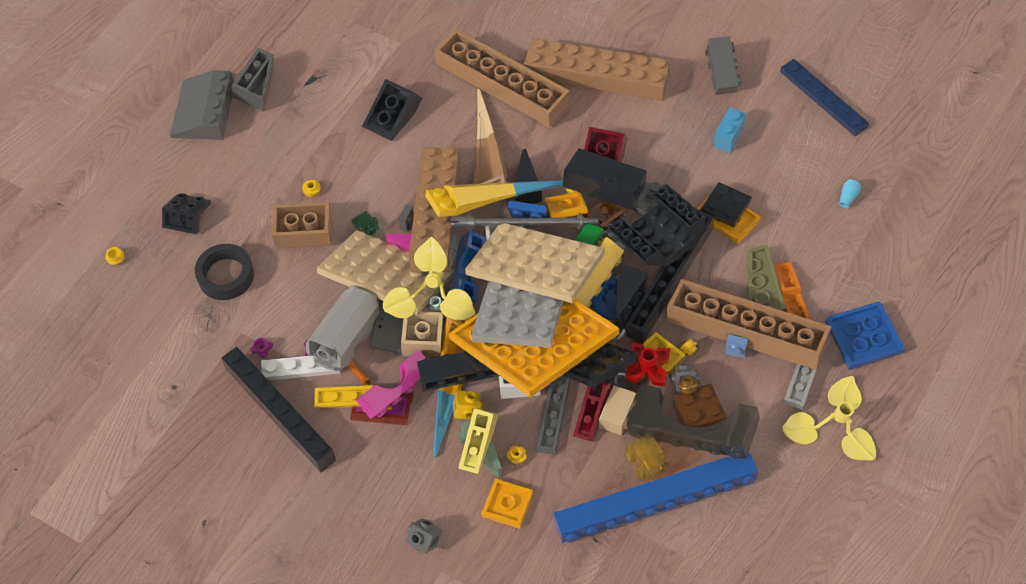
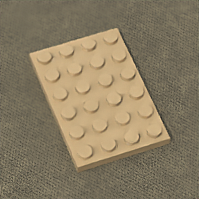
M503 223L497 226L466 267L465 271L466 275L572 303L605 255V248Z
M358 230L350 235L317 267V274L348 287L356 286L359 289L375 294L377 299L384 301L386 295L392 289L397 287L407 288L411 296L424 283L429 272H411L410 251L402 250L396 245L387 244V242ZM449 268V272H443L441 282L444 286L454 275V270ZM425 286L413 298L416 303V309L413 314L418 315L430 302V299L437 295L440 287L430 288Z

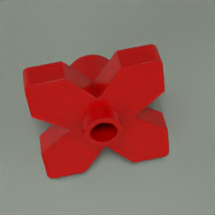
M632 343L630 351L638 353L639 360L627 367L626 381L638 383L647 375L653 385L665 386L667 372L661 366L669 363L670 349L658 347L654 350L652 348H645L642 344Z

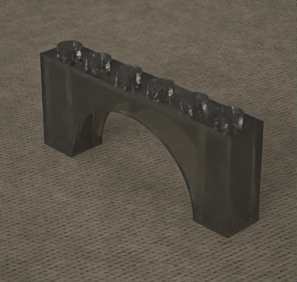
M641 384L626 424L631 436L638 439H651L656 443H670L675 447L684 446L694 451L703 450L713 455L722 454L733 459H747L760 419L758 407L738 404L734 412L718 424L699 428L688 427L673 421L662 410L663 395L661 388Z

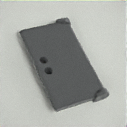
M382 300L379 301V315L375 319L370 348L402 355L401 339L404 318H397L385 312Z

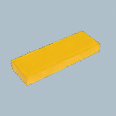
M373 385L315 388L314 407L316 409L360 407L356 400L372 388Z

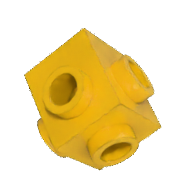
M456 390L453 401L454 418L471 420L474 409L484 408V401L480 399V392Z

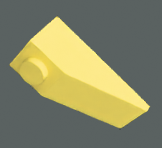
M474 409L459 469L479 474L498 418L497 413L483 409Z

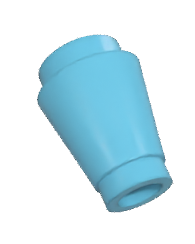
M849 179L843 184L839 201L841 207L849 208L861 192V184L859 182Z

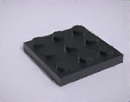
M606 343L561 376L594 388L639 360L638 353Z

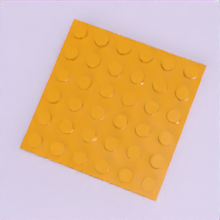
M574 299L572 303L563 302L551 348L472 342L471 334L478 314L450 332L449 338L531 398L619 334V328Z

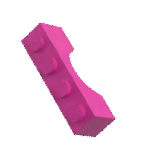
M419 349L399 365L401 378L396 388L386 389L376 384L356 400L370 419L376 415L378 418L388 411L386 407L390 403L394 406L402 399L400 396L402 393L406 392L408 394L416 388L415 383L420 380L417 361L425 359V356Z

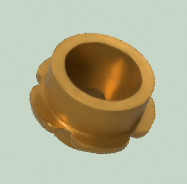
M685 376L681 379V382H678V387L684 394H690L697 390V380L691 376Z

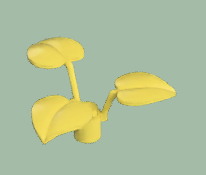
M430 237L422 244L414 255L416 266L422 271H429L424 283L411 296L409 290L405 287L394 288L386 295L383 301L385 312L397 318H407L416 309V303L413 298L425 286L430 288L440 287L442 298L445 299L440 304V310L446 317L453 320H464L476 313L472 300L465 291L453 289L448 292L447 296L445 295L444 284L441 281L443 279L442 271L447 265V257L441 245L433 237Z
M853 376L837 381L829 389L828 400L831 405L837 406L834 413H831L829 417L814 425V419L809 414L798 412L791 415L782 427L783 432L790 440L798 444L807 445L813 443L818 438L815 429L820 428L835 418L839 423H847L846 433L848 436L842 439L841 445L843 452L849 458L861 461H873L876 458L875 445L869 433L861 428L854 429L852 433L850 431V424L852 422L850 417L854 410L860 406L862 400Z

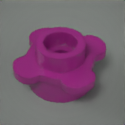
M258 338L254 341L250 351L252 354L260 355L261 358H266L269 350L273 348V343L268 342L265 338Z

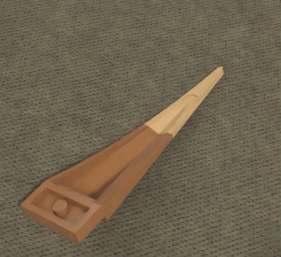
M478 89L477 147L472 184L508 183L509 178L482 91Z

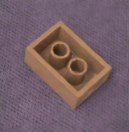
M315 202L274 205L272 238L275 247L331 245L332 211L330 203Z

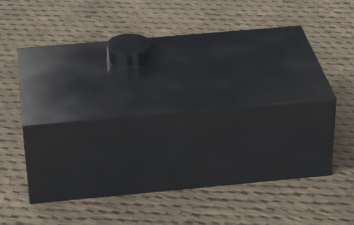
M578 148L564 169L563 187L632 210L645 188L647 170Z

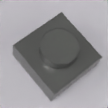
M405 205L399 217L400 230L408 231L410 225H413L414 212L412 206Z

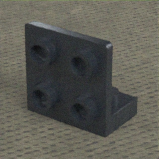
M184 193L177 194L162 207V228L197 234L199 232L200 214L211 205V200H207L204 197H191Z

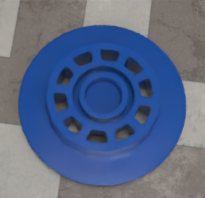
M617 274L612 275L606 282L604 281L601 284L603 288L597 296H593L590 300L597 314L615 321L616 294H614V290L617 286L615 281Z

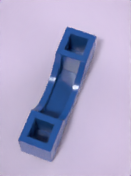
M469 231L459 240L451 290L461 289L465 291L474 304L477 300L479 285L474 284V277L466 275L465 269L486 242V237Z

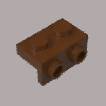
M602 200L591 208L588 213H585L584 217L598 218L599 223L595 226L606 231L613 224L612 221L614 219L618 220L627 215L625 212L627 208Z

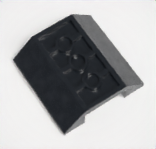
M665 184L652 194L657 204L654 208L635 220L631 225L621 217L607 228L644 265L669 266L698 244L707 219L704 214L668 184Z

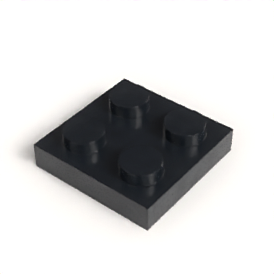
M718 182L702 206L701 211L735 228L751 203L752 197Z

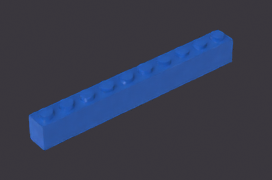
M749 450L554 512V522L562 543H571L582 536H593L601 530H611L626 522L633 523L638 518L644 516L652 517L660 511H670L684 503L692 504L697 499L703 497L710 498L721 491L729 492L737 486L750 485L757 480L758 470Z

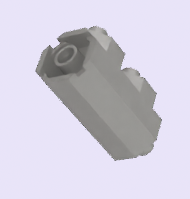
M350 286L349 289L342 293L306 342V353L309 357L311 355L314 356V362L317 365L336 372L349 365L355 356L354 348L357 344L362 343V341L368 338L373 331V322L379 315V304L375 294L359 289L356 286Z

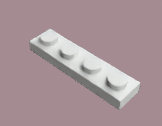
M314 356L261 360V373L268 380L340 374V371L328 370L317 365L314 362Z

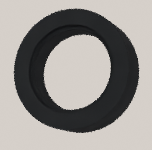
M219 244L210 247L200 255L195 265V276L205 295L216 300H230L248 290L254 279V269L248 253L243 248L234 244ZM232 259L242 265L241 274L231 283L218 285L207 279L210 267L220 260Z

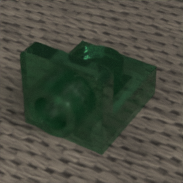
M367 211L351 220L353 226L365 234L373 235L379 230L378 220L376 217L372 218Z

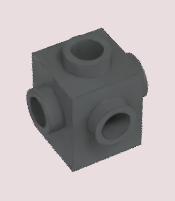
M690 363L678 364L679 366H674V372L670 374L671 385L675 384L677 392H681L678 387V382H681L683 378L681 376H691L697 380V383H700L699 371H696L694 365Z
M422 518L410 524L407 529L408 536L405 542L409 543L415 550L426 554L436 548L442 530L434 526L431 521Z

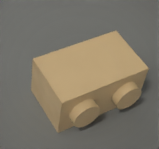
M613 385L599 418V428L622 436L624 429L628 430L631 418L629 417L631 413H635L638 406L636 393Z

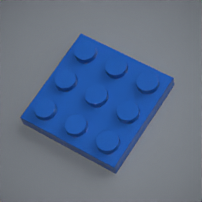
M880 301L825 318V323L831 326L830 333L849 370L902 354L905 351Z

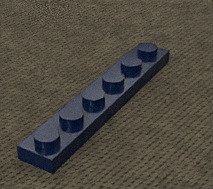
M795 59L781 67L780 72L852 135L857 136L868 128L869 122Z

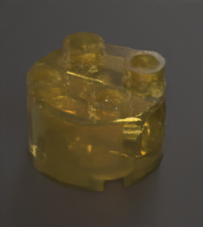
M649 433L626 446L624 456L630 465L634 464L636 467L635 473L641 482L644 480L648 481L669 468L668 462L664 463L662 460L665 458L663 451L656 440L650 437Z

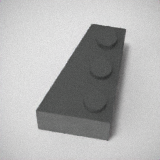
M730 36L708 39L705 49V55L709 56L710 63H708V67L712 72L711 80L715 95L737 92L738 86L741 85L740 76L736 74V69L738 68L737 59L733 57L735 52L734 42L730 41Z
M257 48L232 84L233 98L264 112L274 69L273 54Z

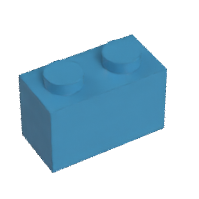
M729 107L715 132L714 147L731 153L745 127L746 113Z

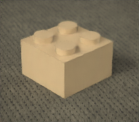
M421 311L418 315L412 314L410 317L403 319L402 356H411L419 349L425 357H441L444 327L442 312Z

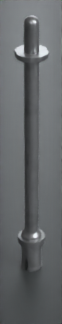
M578 213L577 218H475L472 214H468L467 216H451L450 222L458 223H450V227L472 230L475 226H498L507 223L514 226L577 225L578 230H582L583 225H586V223L597 225L599 219L583 218L582 213Z

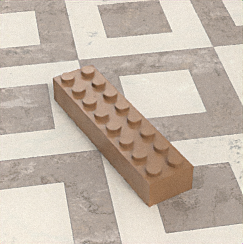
M457 29L434 51L436 65L548 127L554 123L570 104V90Z
M532 38L524 62L525 67L555 83L663 101L670 74V60L537 38Z
M422 147L409 252L411 272H429L422 271L416 266L414 255L417 249L430 237H433L443 248L447 257V265L442 272H449L453 228L450 227V223L454 222H450L451 216L438 217L425 195L426 190L444 189L445 185H458L460 164L458 148Z
M681 279L667 306V322L727 341L728 334L748 338L747 348L817 370L829 342L831 326L683 279Z

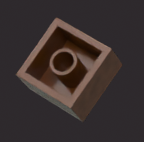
M712 383L697 387V390L690 394L682 392L674 394L673 408L687 440L725 428L726 415Z

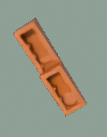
M792 263L773 264L786 312L810 319L801 295V286Z

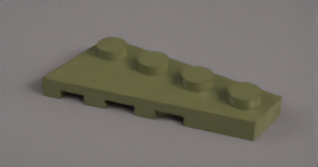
M763 245L749 249L748 300L786 312L768 246Z

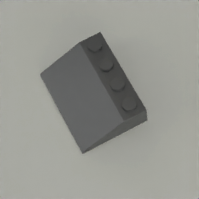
M213 70L183 80L170 133L171 138L223 140L232 100V84L234 83L231 71Z

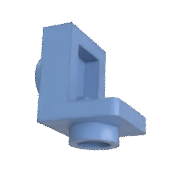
M728 334L725 354L744 358L748 338Z

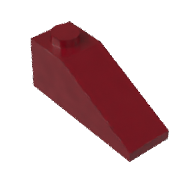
M602 382L594 388L587 386L574 430V437L593 442L599 428L600 415L613 388L612 384Z

